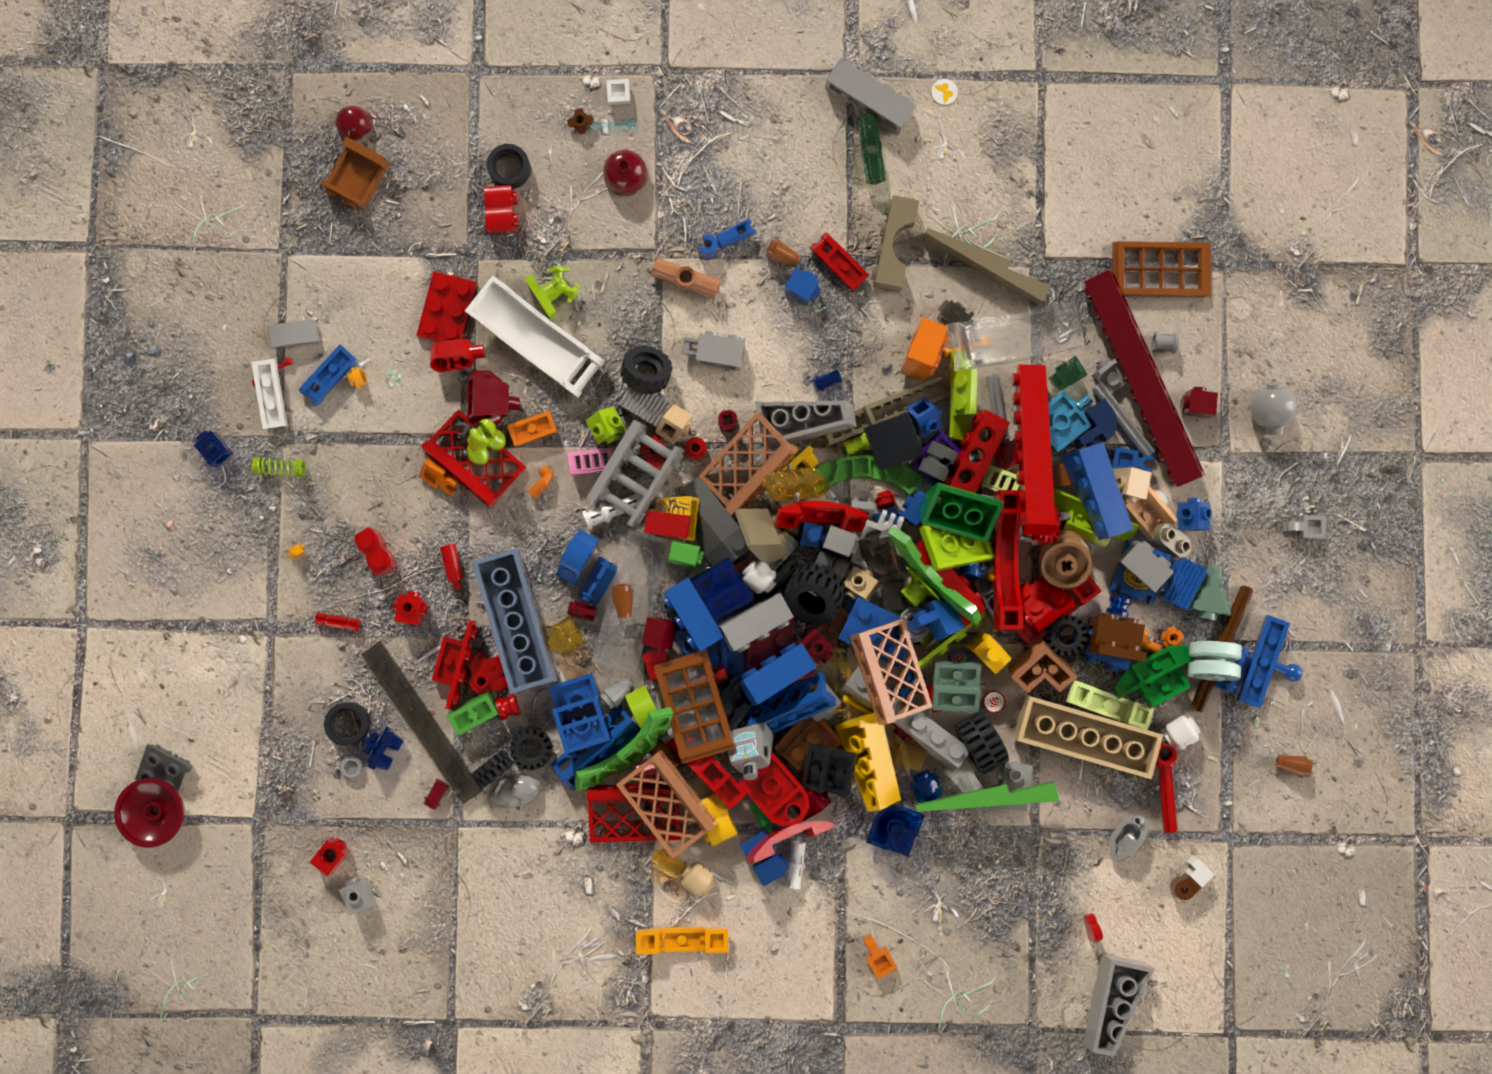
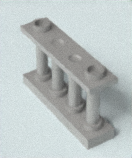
M633 420L587 496L588 499L595 503H601L606 500L631 516L627 524L632 527H638V525L644 523L646 511L674 466L677 467L681 463L684 451L677 446L671 451L650 438L645 432L647 426L636 420ZM641 442L667 458L661 470H658L634 454L633 449L637 443ZM625 462H631L655 478L648 490L622 474L621 469ZM618 481L643 497L637 509L610 493L611 490L609 488L613 482Z

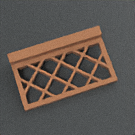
M756 412L698 477L726 506V511L730 515H736L735 510L745 509L799 450L793 444H790L760 412ZM758 420L764 425V435H753V425ZM749 437V451H739L738 441L741 438ZM753 437H764V451H753ZM768 437H775L781 443L776 451H769ZM727 454H734V467H724V457ZM739 454H749V467H739ZM754 454H764V464L761 467H754ZM712 470H719V483H713L707 477ZM724 470H734V483H724ZM739 470H749V480L746 483H739ZM724 486H734V496L730 501L724 495Z
M904 619L850 636L878 725L890 724L901 718L933 707ZM899 625L901 631L899 641L889 636L892 628ZM876 633L883 637L879 648L872 645L869 635ZM887 640L896 644L893 655L883 651ZM900 648L905 649L909 657L906 663L896 658ZM880 655L890 659L886 670L879 667L878 659ZM894 662L904 667L899 678L890 673ZM908 670L915 674L916 679L913 685L904 681ZM888 677L897 681L893 692L886 689L885 682ZM901 685L911 689L907 700L897 695ZM915 692L922 696L924 705L918 707L911 703ZM895 699L904 703L901 713L896 715L892 707Z
M662 749L616 784L672 859L712 830L718 823ZM651 763L657 770L656 780L644 778V770ZM639 772H641L640 777H634V776H636ZM629 780L640 781L638 793H630L624 784ZM643 782L656 783L654 796L642 794ZM659 784L668 785L671 788V798L658 796ZM641 798L654 800L652 812L643 811L640 807ZM657 800L670 802L669 814L656 813ZM673 802L684 805L686 808L685 817L672 815ZM655 816L668 818L667 830L656 828L654 825ZM671 819L684 820L683 833L670 831ZM687 821L697 822L702 830L696 835L687 834ZM669 835L682 837L681 846L675 851L668 844ZM685 837L691 838L687 842H685Z

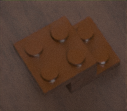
M1097 613L1096 617H1089L1088 626L1092 627L1088 653L1145 662L1147 652H1141L1145 625L1138 624L1139 619L1119 617V620H1116V615L1108 613Z

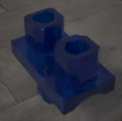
M386 726L378 742L376 741L380 734L377 732H373L371 738L363 737L361 740L366 745L363 753L369 755L373 748L367 760L368 767L373 770L376 767L388 770L393 758L384 754L386 748L389 747L398 751L403 744V739L394 733L393 728Z

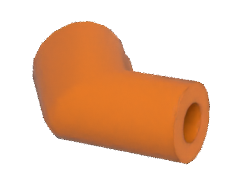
M543 466L538 471L542 478L528 489L531 497H538L547 489L552 481L554 472L550 470L549 466Z
M1144 630L1141 649L1152 654L1159 652L1161 645L1147 640L1146 638L1149 633Z

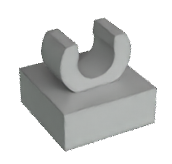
M856 495L851 502V507L867 513L868 520L872 521L874 502H871L870 497H867L866 502L858 501L859 496Z

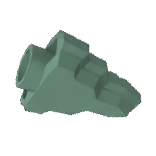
M1209 565L1207 568L1208 572L1188 610L1198 612L1197 618L1216 621L1217 615L1231 616V604L1227 601V592L1222 587L1223 577L1219 566Z

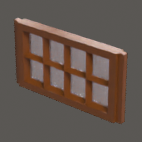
M1112 242V270L1125 296H1212L1211 243Z
M707 650L654 665L665 708L671 707L673 711L670 725L682 764L736 748Z

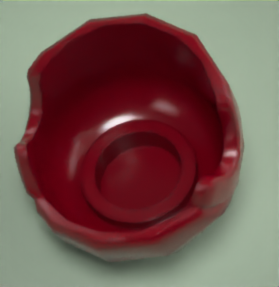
M346 106L338 112L335 126L338 133L344 138L360 140L363 135L371 132L372 119L370 114L363 108Z

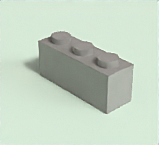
M775 593L719 625L718 628L723 634L730 651L737 650L740 653L750 647L749 643L755 639L761 641L770 636L769 631L777 628L780 630L789 625L788 620L794 616L781 593Z

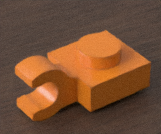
M871 934L863 938L871 953L866 957V960L877 979L898 968L886 946L879 949Z

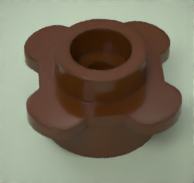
M577 108L573 117L568 119L567 124L570 128L573 127L578 134L583 135L590 128V125L593 124L594 118L592 115L585 114L582 108Z

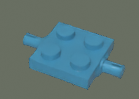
M1063 390L1048 402L1051 448L1056 454L1093 425L1083 410L1093 402L1091 398L1084 403L1090 398L1088 394L1077 402L1071 399L1067 392Z

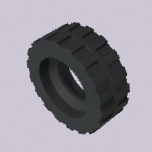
M647 345L635 346L625 353L620 375L622 381L634 391L641 392L642 394H655L667 387L673 366H671L672 362L668 356L660 349L658 350L652 346L648 347ZM639 364L649 365L657 370V374L645 375L636 370L635 367Z

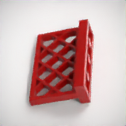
M458 409L429 441L426 440L421 445L422 451L434 462L447 469L448 474L457 478L461 485L492 509L503 493L523 473L526 466L503 448L499 450L500 459L488 460L485 464V476L473 475L471 465L475 464L469 458L468 461L458 462L454 456V451L467 450L468 442L467 446L454 447L453 435H458V433L464 431H453V423L458 417L466 422L467 425L470 423L466 421V415ZM441 436H451V447H440L436 443ZM513 462L519 467L514 474L504 475L503 463ZM501 463V475L488 476L487 464ZM464 465H468V466H469V470L466 469V468L464 467ZM504 478H509V480L505 483ZM488 479H502V487L497 493L489 488Z
M656 783L643 784L642 794L654 796ZM616 784L595 785L587 789L590 843L658 841L653 833L644 835L638 830L644 823L643 820L634 826L626 819L635 809ZM624 784L630 793H638L639 784ZM659 784L658 796L671 798V788L668 785ZM641 798V802L649 801L653 805V799ZM659 801L657 803L656 809H658L662 814H668L664 809L660 807V805L664 801ZM593 802H603L608 807L602 816L593 810ZM619 802H626L631 806L624 816L614 808ZM675 803L672 815L680 816V803ZM610 811L620 818L613 827L603 819ZM665 818L659 825L655 823L654 825L657 829L662 830L661 827L668 821V818ZM671 819V822L676 826V832L681 833V820ZM600 822L609 829L605 836H595L594 828ZM622 822H625L632 830L628 835H620L615 829ZM669 835V840H681V837Z

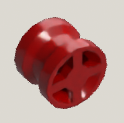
M514 693L510 694L508 698L496 699L497 709L502 720L508 719L511 715H521L520 706Z

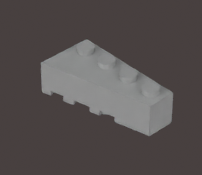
M846 401L755 402L756 411L760 412L790 444L857 427L853 405ZM759 421L761 435H764V425ZM768 437L769 448L780 447L781 443L775 437Z
M1101 953L1083 1045L1093 1053L1115 1057L1127 1031V1023L1130 1017L1134 1016L1135 1006L1140 995L1144 994L1146 982L1149 976H1152L1155 968L1145 962Z

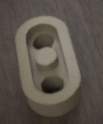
M1160 523L1155 527V542L1175 558H1183L1190 554L1192 548L1190 539L1174 525Z

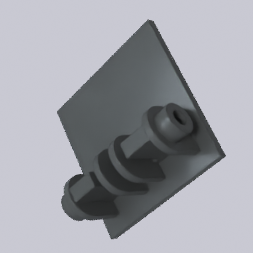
M147 744L135 780L144 778L161 779L171 784L179 792L185 773H189L193 765L190 764L189 760L181 757L178 758L176 753L171 756L172 751H167L158 744Z

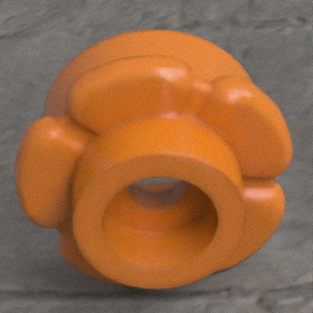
M1168 627L1161 634L1163 645L1165 647L1182 645L1183 633L1175 627Z

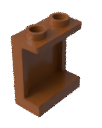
M345 137L342 143L345 148L327 181L322 179L320 184L325 188L324 192L335 199L339 196L344 199V203L353 209L359 207L364 210L390 163L382 155Z

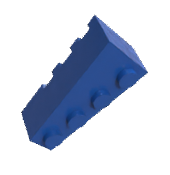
M1104 443L1083 448L1060 457L1099 540L1133 530Z

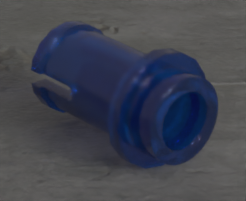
M835 369L822 376L816 375L812 379V383L816 392H824L825 388L842 383V378L839 371Z

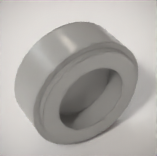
M355 755L344 758L340 764L341 774L348 779L359 777L365 768L363 760Z

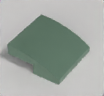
M934 660L932 710L979 712L981 664L976 662Z

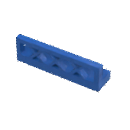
M820 672L777 692L762 703L752 707L747 713L748 726L765 722L770 730L775 733L836 706V697L826 691L825 675ZM818 683V690L809 693L813 684ZM801 691L798 698L791 702L790 700L794 693ZM781 699L782 702L780 703L779 707L777 709L772 710V707L774 706L776 701ZM764 708L760 716L755 718V711Z
M621 705L604 718L611 740L588 747L583 755H579L580 750L568 754L564 752L551 763L561 781L571 790H576L574 785L576 771L593 766L616 754L640 732L641 728L631 719ZM622 714L625 719L618 725H614L615 719ZM566 761H570L569 767L562 771L560 766Z

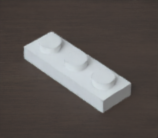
M276 359L251 362L262 429L287 426Z

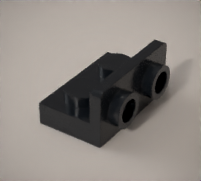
M735 673L732 674L720 690L722 702L732 730H735L743 722L744 717L754 707L750 704L738 684L743 679ZM709 705L706 709L718 718L715 705Z

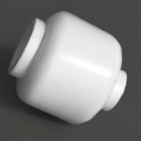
M754 560L742 573L745 575L743 582L756 594H760L763 591L769 593L776 585L774 581L776 572L765 562H756Z
M1180 716L1166 725L1168 734L1164 736L1172 747L1176 745L1179 749L1183 750L1199 740V733L1201 731L1192 717Z

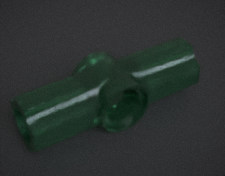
M863 114L857 117L861 145L860 155L863 159L866 184L876 185L886 181L881 151L882 143L879 138L876 114ZM874 146L877 151L869 153L866 147Z

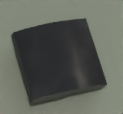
M909 412L863 428L879 470L924 455Z
M810 744L806 756L802 787L820 794L828 791L847 798L851 792L858 754L834 747Z

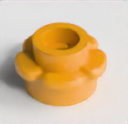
M352 367L351 373H348L349 383L351 386L360 389L363 385L367 384L365 372L361 367L357 369Z

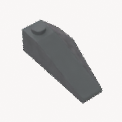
M699 477L681 489L683 496L699 498L696 534L704 552V557L713 568H716L725 561H728L731 565L750 550L747 547L741 528Z

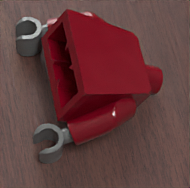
M467 369L459 370L460 374H466L464 378L458 377L457 379L461 384H467L466 421L470 422L468 425L464 422L457 423V428L465 427L464 432L458 433L460 437H467L472 428L476 430L480 426L479 422L483 419H489L497 425L508 415L509 409H519L520 398L509 396V385L502 382V379L490 370H472L471 372Z

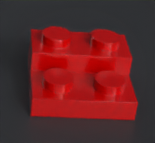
M1044 576L1037 579L1031 585L1025 582L1020 586L1023 620L1028 627L1034 626L1038 632L1075 606L1074 600L1062 588L1050 584Z

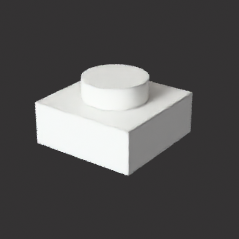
M629 79L606 80L608 105L631 104Z

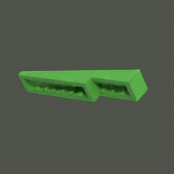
M1053 781L1009 792L1007 784L1002 783L915 804L917 812L1056 802L1060 800L1055 782Z

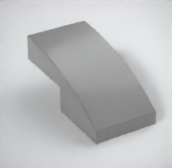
M315 319L268 326L271 349L289 348L301 344H314L319 341Z

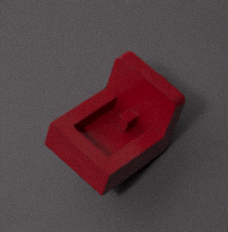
M812 790L807 791L809 809L802 821L823 811L831 803L827 791L823 794ZM792 805L797 814L800 815V808L797 805Z

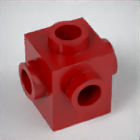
M407 591L406 595L399 594L393 605V611L396 612L394 621L422 625L423 617H426L428 612L426 598H420V593Z

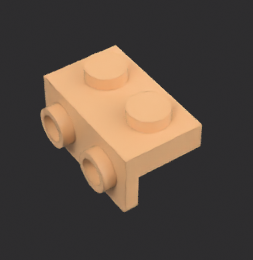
M1150 487L1148 488L1145 500H1137L1136 503H1125L1129 518L1132 522L1139 524L1138 529L1150 542L1154 541V529L1158 524L1170 523L1173 525L1178 521L1173 511L1163 503L1158 494Z

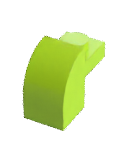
M646 685L625 695L641 729L646 722L648 713L658 710Z

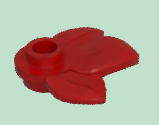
M479 651L472 657L469 664L472 674L469 686L472 691L478 694L486 693L489 690L499 692L508 686L505 676L502 675L504 671L499 656L487 660L485 655ZM483 678L485 685L479 686L477 679Z

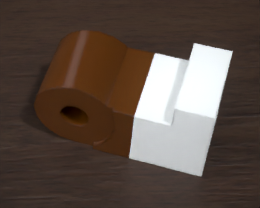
M1194 855L1186 861L1190 867L1181 877H1176L1170 883L1172 894L1180 900L1191 899L1214 876Z

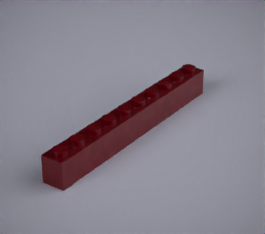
M1107 270L1084 281L1086 285L1084 292L1088 300L1092 299L1095 305L1093 312L1097 320H1101L1105 327L1102 329L1106 340H1110L1114 347L1111 351L1115 360H1120L1123 367L1120 370L1124 380L1126 382L1129 381L1132 387L1130 394L1133 400L1139 402L1141 410H1139L1140 416L1144 423L1148 422L1151 429L1148 431L1153 443L1157 442L1160 449L1158 456L1163 464H1167L1169 469L1167 475L1170 482L1180 487L1205 476L1203 467L1114 271Z

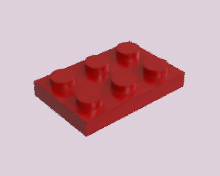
M433 271L416 336L436 342L464 339L470 316L465 310L474 300L478 283Z

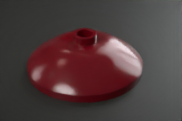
M144 778L129 784L118 796L114 808L115 823L121 835L130 843L144 848L158 847L172 840L180 831L185 816L184 803L179 792L168 782L157 778ZM154 806L158 808V814L154 813Z

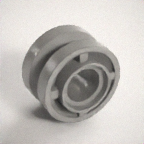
M916 607L906 609L899 618V620H905L912 643L922 640L930 630L929 625L910 632L907 626L908 621H912L914 619L913 615L922 611L921 608ZM897 625V626H896V631H897V634H898L899 637H900V636H901V631H900L899 625Z

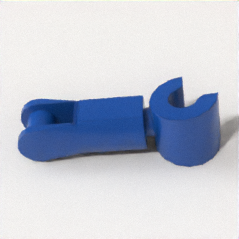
M746 219L716 234L715 237L708 234L703 235L704 244L710 246V248L698 247L699 257L703 260H712L717 255L718 247L723 249L755 235L756 230L752 229L750 225L751 220ZM743 228L744 233L739 235L738 230Z

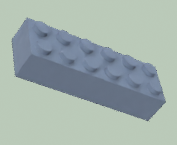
M515 548L472 561L510 694L558 680L520 550Z

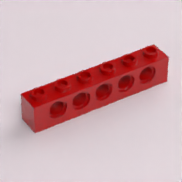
M980 410V412L974 415L971 422L973 427L970 433L967 432L963 437L961 452L952 465L953 468L950 474H948L945 482H942V484L972 493L977 492L1010 424V421L988 410ZM983 429L988 432V437L985 441H981L979 438V433ZM975 449L978 453V458L972 462L969 459V454ZM963 470H966L968 473V479L965 482H961L959 479V474Z

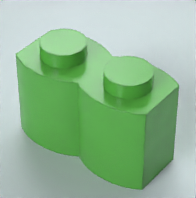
M672 541L668 563L696 570L697 566H702L704 552L700 551V546Z

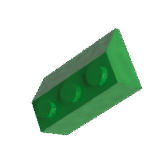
M936 483L927 491L919 510L921 524L987 543L1004 502Z

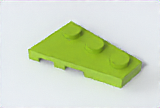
M923 525L919 528L935 571L990 561L995 558L989 539L986 543L948 531L931 529L930 526Z

